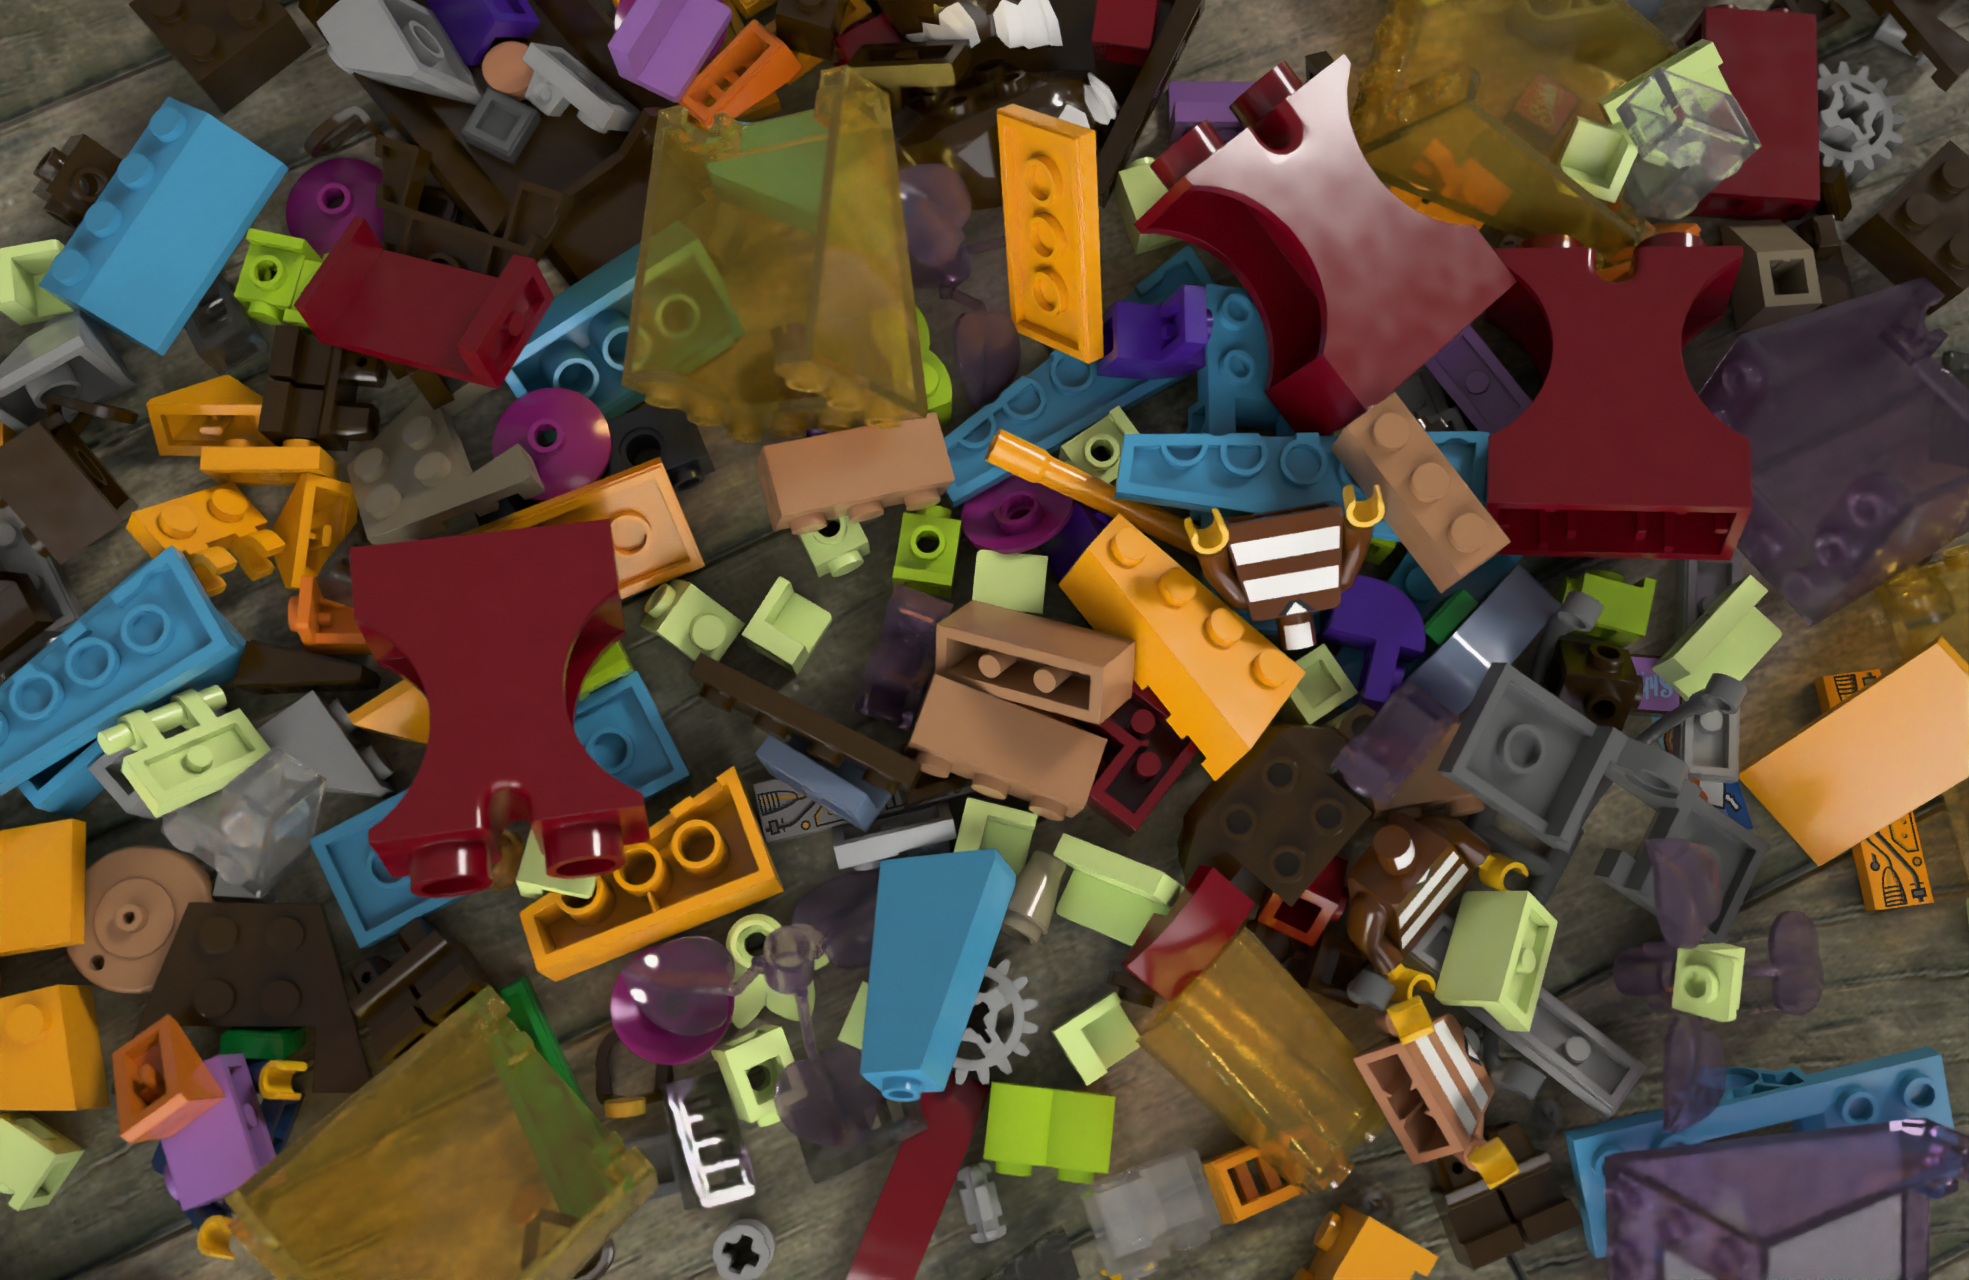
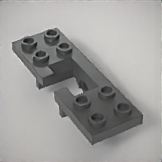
M1504 662L1491 663L1437 769V772L1552 848L1569 851L1582 825L1580 821L1602 776L1604 775L1656 812L1634 857L1632 858L1622 850L1606 848L1593 875L1697 944L1724 943L1769 847V844L1699 796L1702 788L1688 779L1690 768L1681 759L1662 749L1629 738L1615 727L1597 726L1513 666Z

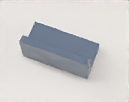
M769 734L755 755L770 775L867 833L891 796L863 782L861 778L864 771L843 761L839 768H835L807 753L808 744L793 737L785 744Z

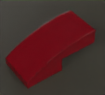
M1199 865L1167 916L1156 913L1152 915L1122 961L1121 966L1162 999L1170 1002L1213 961L1243 923L1255 902L1215 868Z

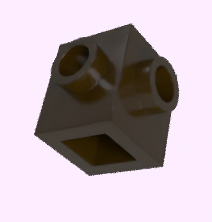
M85 134L70 136L61 150L52 147L40 160L35 168L34 175L41 180L32 193L47 202L43 207L46 213L59 222L76 229L79 223L81 224L88 209L94 205L116 173L122 159ZM80 180L82 181L83 186H84L83 192H82V190L80 189V185H79V181H80Z
M1558 639L1542 687L1597 726L1615 727L1622 732L1630 709L1636 710L1641 703L1644 684L1642 676L1636 673L1629 650L1621 649L1616 645L1606 642L1586 644Z

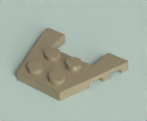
M442 375L454 396V401L433 410L423 394L420 393L346 466L367 539L373 545L419 540L448 529L447 519L471 510L481 517L499 510L498 500L517 493L526 500L545 491L532 457L519 443L475 472H472L453 417L493 391L494 388Z

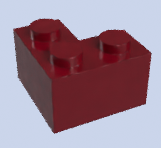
M1134 680L1132 697L1100 725L1072 718L1073 721L1086 731L1108 739L1106 746L1117 754L1091 788L1086 805L1129 838L1139 829L1199 750L1189 736L1181 740L1166 719L1171 713L1155 693L1148 687L1142 690Z

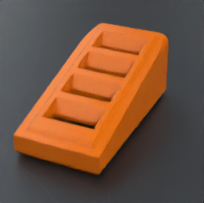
M753 19L695 78L678 103L708 131L713 133L785 85L803 67L783 41L756 19ZM729 85H732L726 92L722 91ZM713 97L716 102L710 108H707L703 102Z

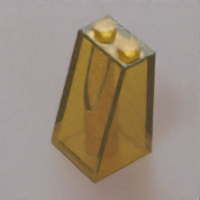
M1246 927L1231 937L1213 961L1174 999L1170 1002L1168 1001L1136 1039V1042L1248 1146L1254 1148L1260 1154V1157L1302 1196L1323 1191L1324 1189L1328 1192L1336 1189L1353 1168L1354 1164L1348 1157L1361 1141L1364 1144L1371 1142L1388 1122L1353 1061V1058L1359 1054V1051L1261 941Z

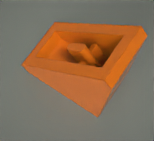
M169 1014L112 1053L120 1136L128 1143L170 1138L226 1097L178 1022Z

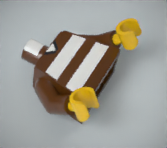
M1347 485L1342 490L1346 511L1344 515L1342 506L1332 500L1223 519L1219 510L1213 508L1211 512L1214 516V521L1209 527L1195 529L1190 517L1184 520V526L1191 544L1196 550L1203 577L1231 608L1247 610L1248 615L1253 621L1276 618L1280 649L1296 650L1317 644L1312 612L1339 607L1341 593L1353 586L1369 551L1374 525L1383 518L1385 506L1379 485H1374L1373 495L1361 502L1356 501L1353 485Z
M1405 813L1396 815L1388 826L1382 827L1376 832L1373 844L1351 868L1347 876L1351 905L1346 923L1347 933L1379 975H1388L1386 981L1396 987L1391 1000L1397 1003L1412 998L1414 986L1419 990L1431 994L1435 993L1436 984L1430 975L1406 968L1401 962L1474 875L1472 869L1479 867L1481 882L1496 891H1510L1504 886V877L1510 869L1525 877L1529 875L1528 869L1524 864L1501 853H1490L1491 845L1458 819L1451 816L1426 815L1416 821Z

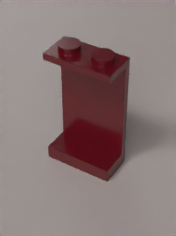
M1731 4L1705 7L1685 33L1684 45H1692L1701 39L1714 43L1723 61L1718 68L1733 98L1727 105L1702 118L1703 177L1686 194V216L1749 221L1772 219L1790 221L1801 219L1820 201L1816 14L1794 13L1786 8H1776L1768 11L1739 9Z
M355 216L315 275L306 285L294 306L320 343L499 389L554 300V296L534 258L513 254L498 278L384 250L365 218Z

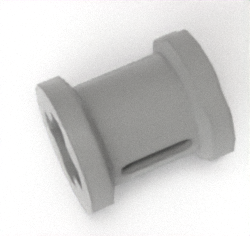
M744 1218L736 1220L719 1235L713 1247L712 1258L717 1265L719 1275L725 1280H751L761 1276L774 1257L776 1247L774 1235L768 1225L759 1219ZM744 1235H747L754 1239L751 1250L759 1254L760 1257H752L746 1265H740L736 1262L738 1251L729 1245L730 1243L737 1244Z

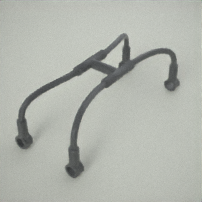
M1570 591L1560 610L1551 616L1549 625L1540 639L1529 674L1531 680L1542 687L1551 653L1560 635H1566L1574 629L1585 632L1593 629L1603 610V606L1598 600L1579 591ZM1713 673L1704 689L1693 693L1689 697V701L1661 717L1635 740L1652 745L1672 728L1694 714L1705 715L1715 710L1736 714L1748 689L1742 682L1731 676ZM1602 776L1580 821L1582 825L1569 851L1554 849L1549 846L1546 853L1542 855L1492 826L1498 811L1484 803L1485 809L1470 814L1464 825L1491 845L1492 853H1501L1526 866L1528 873L1533 877L1525 891H1529L1545 907L1581 836L1584 834L1582 826L1598 801L1614 782L1606 776ZM1368 963L1349 983L1347 993L1353 1002L1358 1004L1366 1003L1384 1012L1396 987L1381 978L1372 965ZM1484 1025L1483 1058L1486 1071L1493 1085L1502 1090L1513 1091L1533 1101L1546 1077L1536 1069L1511 1057L1506 1064H1501L1498 1047L1499 1035Z

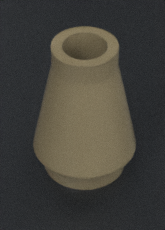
M1036 850L1033 852L1028 864L1016 877V885L1000 928L1001 933L1031 946L1037 944L1040 935L1048 934L1061 877L1066 869V865L1060 859L1043 851Z

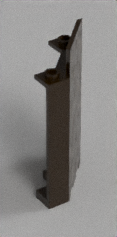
M300 0L297 6L328 43L316 22L339 0ZM411 0L432 10L426 0ZM527 0L540 21L531 38L495 37L487 52L497 44L507 41L520 42L528 47L532 42L563 48L641 111L630 132L608 130L604 134L595 131L577 117L579 109L572 103L569 104L560 117L546 115L529 100L525 99L519 102L537 110L541 121L515 165H512L465 142L462 137L461 131L477 105L380 83L358 73H353V76L408 144L433 152L429 166L430 172L478 231L503 238L519 179L576 197L573 208L544 252L545 256L570 286L671 222L677 221L703 202L663 154L675 142L677 138L676 130L688 112L678 102L674 103L619 76L608 48V43L615 34L614 22L595 0ZM485 55L477 66H468L483 93L488 88L482 73V63Z

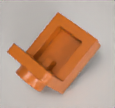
M302 575L299 596H291L289 599L288 624L291 632H298L306 652L313 654H372L354 619L352 591H321L315 576Z

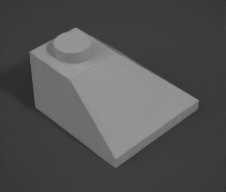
M339 0L316 22L329 43L327 46L329 56L342 70L349 74L355 72L380 83L478 105L484 95L434 12L411 0Z
M78 309L71 314L59 315L48 321L44 329L27 337L0 364V422L20 434L36 422L48 417L45 404L48 394L75 398L89 403L103 404L134 387L136 383L107 331L82 310ZM62 406L63 417L69 423L76 417L79 411Z

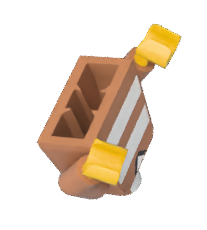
M1419 995L1398 1004L1387 1005L1384 1012L1379 1011L1375 1020L1376 1027L1379 1033L1387 1037L1357 1054L1353 1061L1413 1165L1452 1154L1469 1169L1479 1172L1489 1189L1496 1187L1519 1173L1520 1169L1499 1137H1495L1489 1142L1483 1139L1484 1112L1494 1093V1087L1491 1078L1477 1056L1480 1051V1040L1477 1034L1469 1027L1459 1025L1455 1016L1450 1013L1430 1018Z

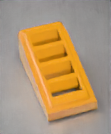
M1316 1117L1309 1118L1196 1165L1216 1221L1220 1225L1235 1224L1340 1177ZM1300 1139L1312 1173L1307 1175L1303 1174L1291 1142ZM1277 1149L1289 1180L1285 1184H1282L1269 1153L1271 1150ZM1254 1159L1266 1190L1260 1194L1256 1189L1246 1161ZM1228 1169H1231V1172L1233 1174L1234 1180L1236 1182L1241 1198L1243 1200L1241 1202L1239 1201L1237 1193L1228 1174Z

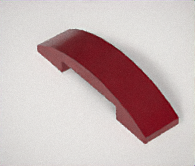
M951 1070L944 1091L922 1092L846 1280L915 1279L991 1088L990 1086L982 1085L981 1082L969 1077L966 1078L963 1085L956 1084L955 1071Z

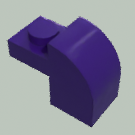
M1183 284L1161 305L1116 301L1102 314L1104 357L1097 360V376L1143 380L1163 379L1189 374L1205 366V346L1208 344L1213 329V315L1211 310L1207 309L1205 286Z
M1358 574L1353 586L1341 593L1340 606L1324 611L1318 639L1364 651L1355 687L1358 694L1353 696L1351 708L1362 703L1377 712L1387 705L1388 699L1395 701L1400 692L1404 677V666L1396 664L1397 660L1411 663L1423 654L1425 650V629L1420 613L1413 602L1395 586Z

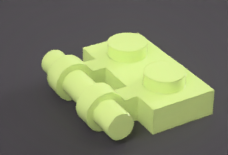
M218 685L210 686L198 692L193 688L171 696L169 704L147 713L140 709L119 717L118 725L97 734L100 747L107 755H112L128 747L133 751H137L123 758L121 771L155 818L271 766L274 756L273 751L240 708L220 717H216L213 713L227 705L226 696ZM180 725L189 729L168 739H165L161 734Z

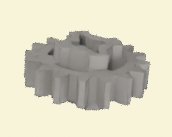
M1840 61L1831 72L1824 64L1818 65L1820 166L1843 169L1845 179L1851 174L1856 182L1861 181L1871 171L1879 170L1893 157L1891 152L1904 139L1896 131L1906 123V117L1892 113V109L1901 101L1900 96L1886 97L1882 91L1888 83L1885 78L1876 81L1874 84L1868 81L1869 68L1863 66L1853 75L1849 74L1848 65L1844 61Z
M1004 959L999 963L996 969L990 966L986 968L984 977L995 982L998 986L987 993L978 992L973 1007L982 1003L988 1010L982 1022L986 1028L984 1032L990 1042L986 1043L981 1034H976L972 1028L965 1029L961 1041L976 1044L985 1058L966 1060L955 1057L952 1067L956 1068V1084L963 1085L968 1071H976L982 1085L988 1084L990 1067L996 1065L1000 1071L1008 1075L1012 1072L1010 1062L1007 1059L1011 1052L1023 1057H1027L1030 1052L1019 1040L1022 1033H1037L1038 1026L1032 1022L1025 1021L1024 1012L1034 1009L1038 1004L1035 999H1021L1019 991L1028 983L1026 976L1017 978L1012 982L1006 977L1011 961L1008 959ZM1011 1004L1013 1024L1010 1035L1003 1044L995 1031L999 1011Z

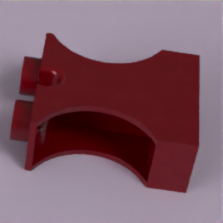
M1345 54L1305 84L1301 82L1286 61L1271 69L1229 106V109L1245 130L1228 143L1222 140L1207 119L1182 136L1150 165V168L1168 192L1133 224L1140 234L1167 235L1197 245L1219 259L1234 273L1250 294L1265 330L1268 346V374L1264 393L1295 433H1319V436H1329L1382 402L1518 282L1475 225L1451 224L1426 216L1401 201L1376 176L1359 148L1350 122L1347 86L1351 62Z
M1684 232L1657 234L1644 239L1635 247L1628 278L1621 282H1609L1602 279L1596 271L1595 251L1584 247L1579 240L1568 235L1541 234L1525 239L1516 248H1492L1518 282L1486 309V321L1509 335L1523 349L1532 362L1541 385V390L1537 397L1517 419L1488 437L1482 505L1511 541L1495 555L1731 561L1753 508L1750 439L1723 423L1701 401L1686 374L1682 352L1698 335L1723 320L1743 258V246H1706V243L1698 236Z
M610 519L349 548L354 619L373 657L379 666L394 672L413 685L427 699L429 707L430 730L428 744L418 774L396 807L368 830L370 846L393 878L410 876L411 893L419 897L448 898L482 891L493 884L491 864L502 861V832L510 823L518 820L530 822L541 854L545 857L546 874L560 879L589 878L616 871L626 863L624 845L651 842L643 793L625 785L602 769L587 753L575 734L576 708L587 677L602 655L626 635Z

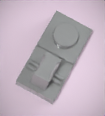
M530 43L522 58L525 63L534 69L525 94L527 100L546 115L560 117L569 104L572 103L579 109L577 117L593 130L604 134L608 130L630 132L641 114L640 110L563 48Z
M947 800L878 816L867 833L850 823L831 828L833 848L839 870L852 867L857 871L871 870L880 867L881 860L898 856V852L906 851L908 857L950 853L949 840L957 838Z

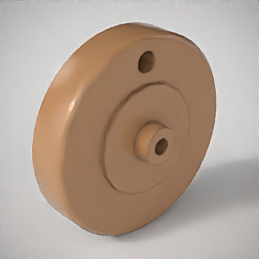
M145 844L131 845L103 855L85 869L84 944L65 947L68 956L85 978L101 988L118 993H151L189 902H219L212 896L215 886L212 879L194 859L182 852L165 847Z

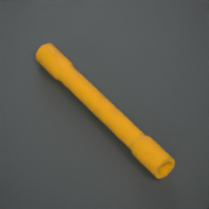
M1001 428L995 433L985 455L986 462L1029 482L1040 483L1112 518H1115L1119 513L1138 530L1198 559L1196 550L1193 548L1184 526L1185 519L1154 504L1115 499L1116 486L1051 456L1045 449ZM1193 523L1195 529H1201L1200 526Z

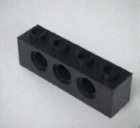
M683 392L607 421L612 437V451L609 464L605 470V478L634 467L636 456L642 450L648 448H655L661 451L660 458L674 491L691 489L701 484L705 480L706 474L715 471ZM554 442L543 445L542 447L551 446ZM517 493L498 500L499 510L481 517L475 513L479 526L525 509L527 499L524 500Z

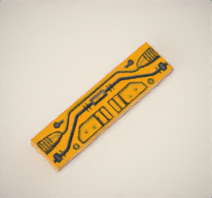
M1880 669L1822 676L1815 679L1814 684L1821 715L1881 676ZM1913 811L1851 847L1866 911L1934 902Z

